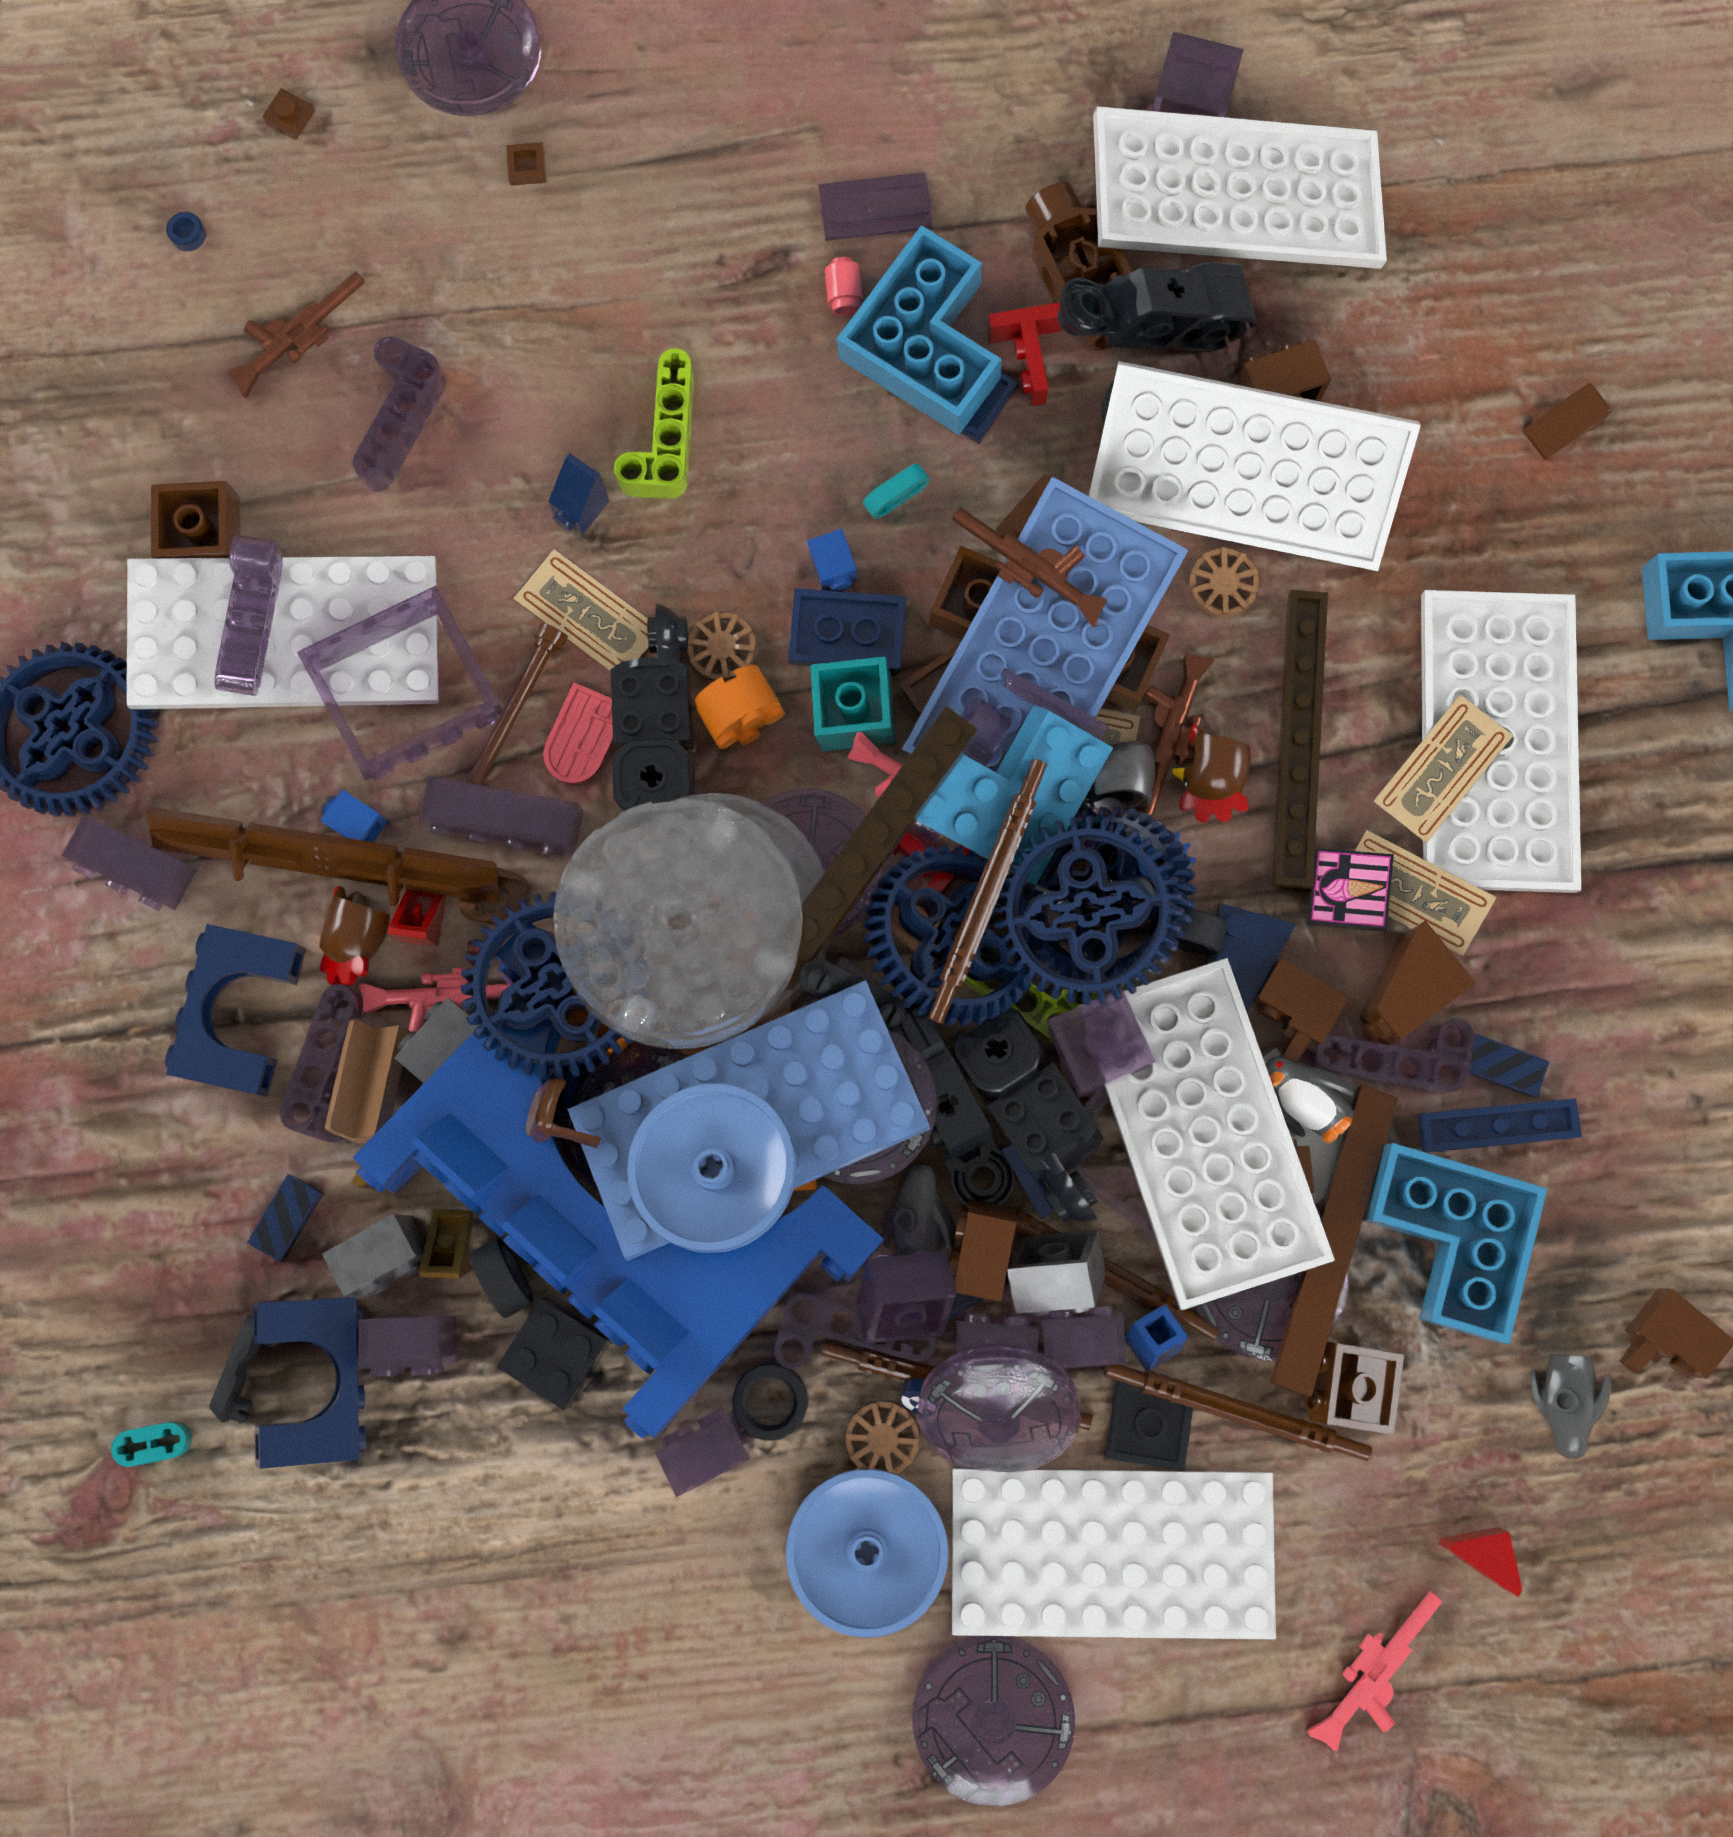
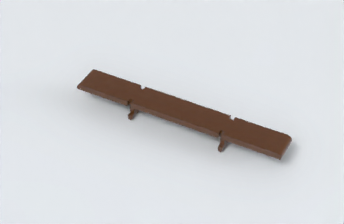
M151 808L146 812L153 849L231 861L235 881L243 879V870L248 861L251 860L253 865L388 886L391 906H396L399 903V894L404 884L405 889L499 903L497 864L493 861L407 847L401 853L398 852V846L250 822L245 828L242 821L162 808Z

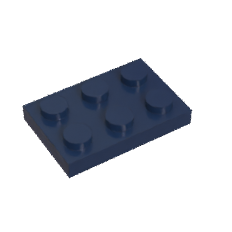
M795 588L788 663L791 665L811 666L812 664L886 656L890 671L900 673L906 597Z

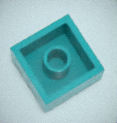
M886 656L811 665L814 735L821 751L851 749L857 732H862L875 746L896 744L892 676Z

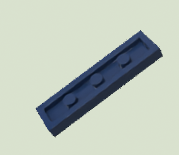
M1576 1098L1417 1114L1422 1152L1425 1153L1582 1137Z

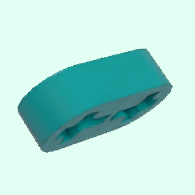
M919 463L913 464L870 492L862 504L873 519L882 518L921 492L931 479Z
M179 1421L131 1429L119 1433L114 1438L111 1445V1454L113 1459L124 1467L172 1459L185 1454L192 1444V1434L187 1425ZM169 1429H171L172 1435H179L180 1443L174 1444L173 1451L171 1445L157 1446V1439L169 1436ZM131 1439L133 1443L146 1441L147 1449L136 1451L134 1459L132 1453H125L124 1445L129 1444Z

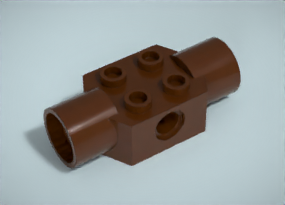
M1059 182L1047 186L1037 192L1027 202L1025 210L1037 233L1034 240L1032 259L1053 303L1059 302L1064 285L1073 278L1082 277L1093 281L1095 284L1107 285L1117 275H1127L1132 272L1122 249L1098 247L1097 209L1082 208L1070 183ZM1104 336L1086 337L1091 348L1095 351L1111 348L1107 347Z

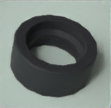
M1194 908L1186 909L1185 914L1192 918V923L1181 924L1183 926L1182 930L1186 932V937L1180 938L1176 935L1174 938L1178 941V950L1201 955H1217L1220 953L1227 927L1225 921ZM1158 919L1151 921L1148 932L1149 937L1156 929Z
M495 1238L470 1253L473 1269L485 1294L503 1318H508L534 1303L525 1275L512 1252L500 1238Z
M778 1363L760 1364L747 1371L736 1384L732 1397L733 1414L739 1426L751 1437L764 1441L781 1440L792 1434L804 1420L808 1407L807 1388L801 1377L790 1367ZM773 1377L782 1380L790 1387L793 1393L794 1406L791 1414L785 1421L778 1425L768 1426L759 1423L751 1416L747 1406V1397L749 1390L756 1382L763 1378Z

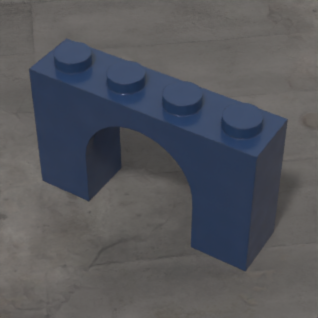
M206 924L204 933L202 932L196 942L195 951L198 957L195 968L189 972L186 979L185 989L188 992L184 1007L179 1009L176 1016L175 1027L178 1029L174 1045H170L166 1053L165 1065L168 1067L166 1075L268 1097L277 1060L264 1055L232 1049L225 1045L219 1039L213 1027V1006L220 992L227 985L241 978L260 977L297 985L306 948L294 942Z
M356 1297L253 1303V1344L294 1341L309 1342L321 1348L328 1355L335 1371L333 1394L327 1405L319 1413L303 1421L255 1425V1466L257 1468L360 1460L359 1450H365L366 1447L365 1426H359V1409H364L365 1390L363 1385H358V1369H363L364 1349L363 1345H357V1329L363 1327L362 1305H356Z

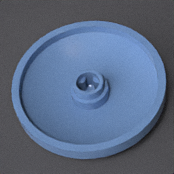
M728 1084L695 1085L680 1090L664 1099L643 1120L635 1134L629 1152L628 1184L634 1204L642 1218L656 1233L667 1241L695 1252L720 1253L731 1251L761 1237L777 1222L784 1212L795 1185V1149L788 1129L781 1118L769 1104L757 1095Z
M873 1468L853 1469L826 1479L803 1500L789 1529L786 1544V1564L788 1575L797 1597L807 1611L819 1622L834 1631L849 1636L863 1638L880 1637L908 1627L918 1620L932 1605L938 1596L946 1575L948 1543L945 1528L937 1509L927 1495L914 1483L886 1470Z

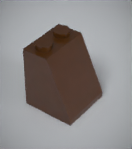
M1426 920L1399 938L1359 1016L1364 1023L1362 1030L1374 1044L1380 1043L1383 1048L1404 1039L1476 983Z

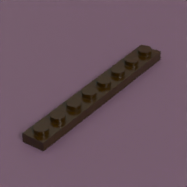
M1290 590L1288 593L1272 886L1298 889H1311L1313 887L1328 592Z
M946 706L757 967L787 990H792L800 980L802 967L817 957L981 731L949 707Z

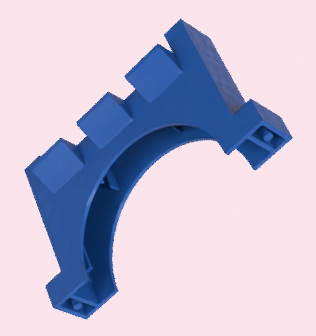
M532 923L527 925L528 929L537 928ZM516 933L495 953L501 964L497 970L503 975V980L509 986L522 978L511 957V946L517 937ZM534 944L527 949L525 957L530 960H537L544 955L546 947L541 944ZM555 961L559 967L562 966L559 961ZM533 975L535 982L538 981V975ZM557 978L550 981L551 987L556 989L557 992L564 988L562 982H559ZM522 999L515 1003L517 1009L522 1014L529 1010L527 1004ZM555 1003L550 1004L554 1007L555 1010H557L559 1007L556 1006ZM498 1007L491 1013L493 1016L498 1013ZM550 1019L529 1030H514L506 1025L501 1028L514 1042L530 1050L542 1053L555 1054L561 1035L557 1032ZM473 1033L352 1157L361 1165L356 1173L380 1193L388 1189L396 1195L424 1167L474 1213L478 1215L483 1210L479 1218L496 1234L502 1237L507 1232L508 1235L503 1241L520 1257L534 1267L533 1269L562 1294L569 1289L573 1294L567 1300L588 1319L595 1314L599 1320L594 1326L620 1348L625 1343L628 1344L630 1348L625 1354L649 1375L656 1370L622 1408L629 1415L624 1423L640 1438L644 1439L648 1434L652 1438H658L818 1257L823 1259L820 1266L828 1275L837 1282L843 1277L849 1283L879 1249L884 1240L829 1189L822 1185L807 1201L791 1213L778 1219L761 1237L743 1247L720 1253H702L686 1250L668 1243L627 1261L623 1256L605 1207L596 1201L574 1178L561 1154L556 1137L552 1136L546 1142L537 1143L526 1133V1122L532 1100L537 1090L550 1079L552 1068H549V1075L546 1079L540 1078L539 1066L537 1065L530 1076L523 1073L524 1061L521 1062L517 1069L512 1070L508 1067L511 1055L501 1062L497 1061L494 1055L499 1046L491 1051H486L483 1043L488 1036L477 1039Z

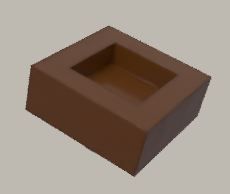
M280 88L262 117L266 125L297 140L315 110L311 103Z
M542 142L506 145L508 179L511 186L547 183L545 149Z

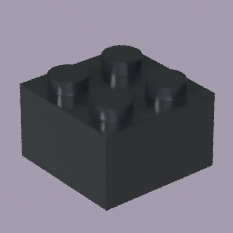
M540 1298L497 1365V1368L564 1411L572 1406L612 1341L600 1330L550 1298Z

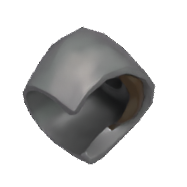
M1132 740L1110 745L1113 749L1090 788L1092 808L1097 810L1100 809V806L1107 808L1115 806L1143 807L1151 803L1155 781V756L1150 746Z

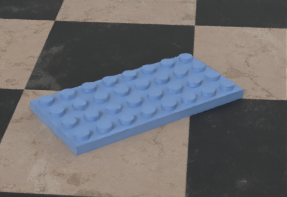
M1051 477L1018 540L1038 554L1042 550L1049 548L1056 550L1064 556L1076 545L1086 555L1067 573L1069 576L1066 580L1086 595L1107 599L1106 605L1100 612L1097 626L1092 627L1077 605H1073L1035 577L1032 583L1039 584L1044 589L1039 598L1033 597L1029 590L1016 581H1013L1010 585L997 576L902 749L911 754L946 706L981 731L964 755L994 772H997L1033 705L1047 709L1088 732L1188 553V549L1060 480Z
M866 980L568 1109L576 1131L601 1137L598 1148L581 1144L621 1251L627 1261L671 1243L656 1233L637 1210L629 1189L627 1169L631 1144L643 1120L660 1102L680 1090L701 1084H728L748 1090L769 1104L785 1124L794 1145L796 1155L794 1188L931 1129Z

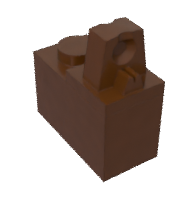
M1280 958L1274 963L1253 1003L1259 1006L1258 1012L1269 1020L1279 1022L1281 1019L1285 1021L1282 1026L1284 1031L1281 1036L1288 1039V1042L1280 1056L1293 1062H1298L1305 1050L1313 1053L1318 1046L1324 1043L1349 997Z
M1658 1288L1625 1329L1629 1334L1626 1340L1631 1345L1619 1362L1631 1372L1640 1373L1650 1360L1657 1364L1662 1358H1670L1671 1360L1668 1363L1670 1367L1687 1379L1690 1377L1708 1379L1733 1347V1339L1674 1289Z

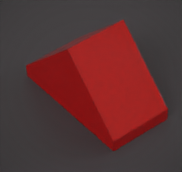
M406 889L388 926V934L399 942L438 947L446 895Z
M1495 1527L1443 1537L1441 1539L1440 1546L1507 1592L1517 1597L1520 1596L1523 1589L1509 1531Z

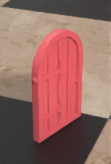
M574 682L547 737L543 751L544 763L550 774L560 782L571 785L585 783L597 774L605 762L613 742L612 698Z

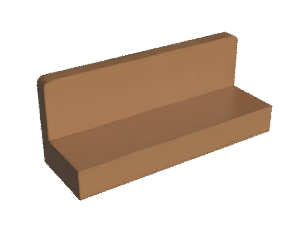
M358 1019L349 1021L326 1119L325 1129L358 1144H366L392 1117L403 1066L395 1057L400 1052L398 1049L399 1044L410 1033V1030L400 1025L377 1029Z

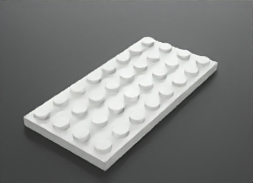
M1096 107L1093 114L1098 247L1379 269L1386 263L1377 131Z
M1118 361L1089 497L1136 522L1378 571L1421 425L1419 421Z
M435 556L127 559V706L129 709L439 704L437 572Z
M1424 590L1421 594L1422 741L1459 695H1462L1510 732L1513 737L1427 843L1423 841V859L1482 890L1577 893L1581 891L1575 595Z
M1228 958L1150 982L1148 985L1136 987L1137 992L1135 994H1130L1128 990L1122 991V999L1118 1001L1115 1000L1113 995L1107 996L1106 1004H1100L1097 999L1091 1001L1090 1005H1078L1077 1008L1180 1310L1335 1261Z
M952 1467V1635L1276 1639L1272 1472L1026 1468L1025 1470L1014 1472H994L993 1468H985L986 1470L982 1471L978 1468Z

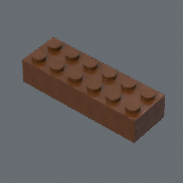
M960 545L931 608L929 626L962 640L1000 572L998 567L995 566L998 561ZM1149 625L1146 626L1107 696L1106 702L1131 713H1136L1170 634Z

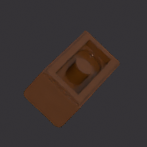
M1588 383L1522 432L1542 458L1546 460L1602 423L1611 413V408L1593 384Z

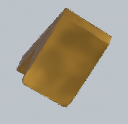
M433 1209L419 1269L420 1277L460 1279L470 1271L467 1251L474 1222L472 1210Z

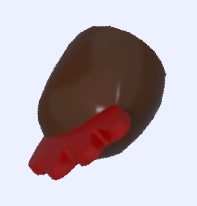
M1192 724L1189 730V741L1191 746L1195 748L1194 762L1187 768H1172V773L1184 783L1186 789L1180 798L1179 808L1184 812L1195 810V819L1200 823H1207L1213 814H1215L1218 821L1228 822L1232 818L1233 810L1244 813L1249 808L1248 800L1241 792L1246 784L1250 769V746L1231 738L1205 734L1198 724Z
M342 886L334 888L333 899L329 905L319 941V947L324 952L319 969L327 974V982L333 986H339L341 983L351 986L356 982L358 976L365 977L367 975L369 960L380 949L390 924V914L367 907L365 897L360 892H354L346 896L345 889Z

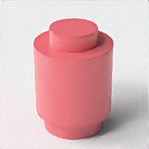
M838 257L833 259L831 264L824 269L827 303L832 307L834 315L850 316L857 312L864 301L861 268L858 263L853 262L849 257Z

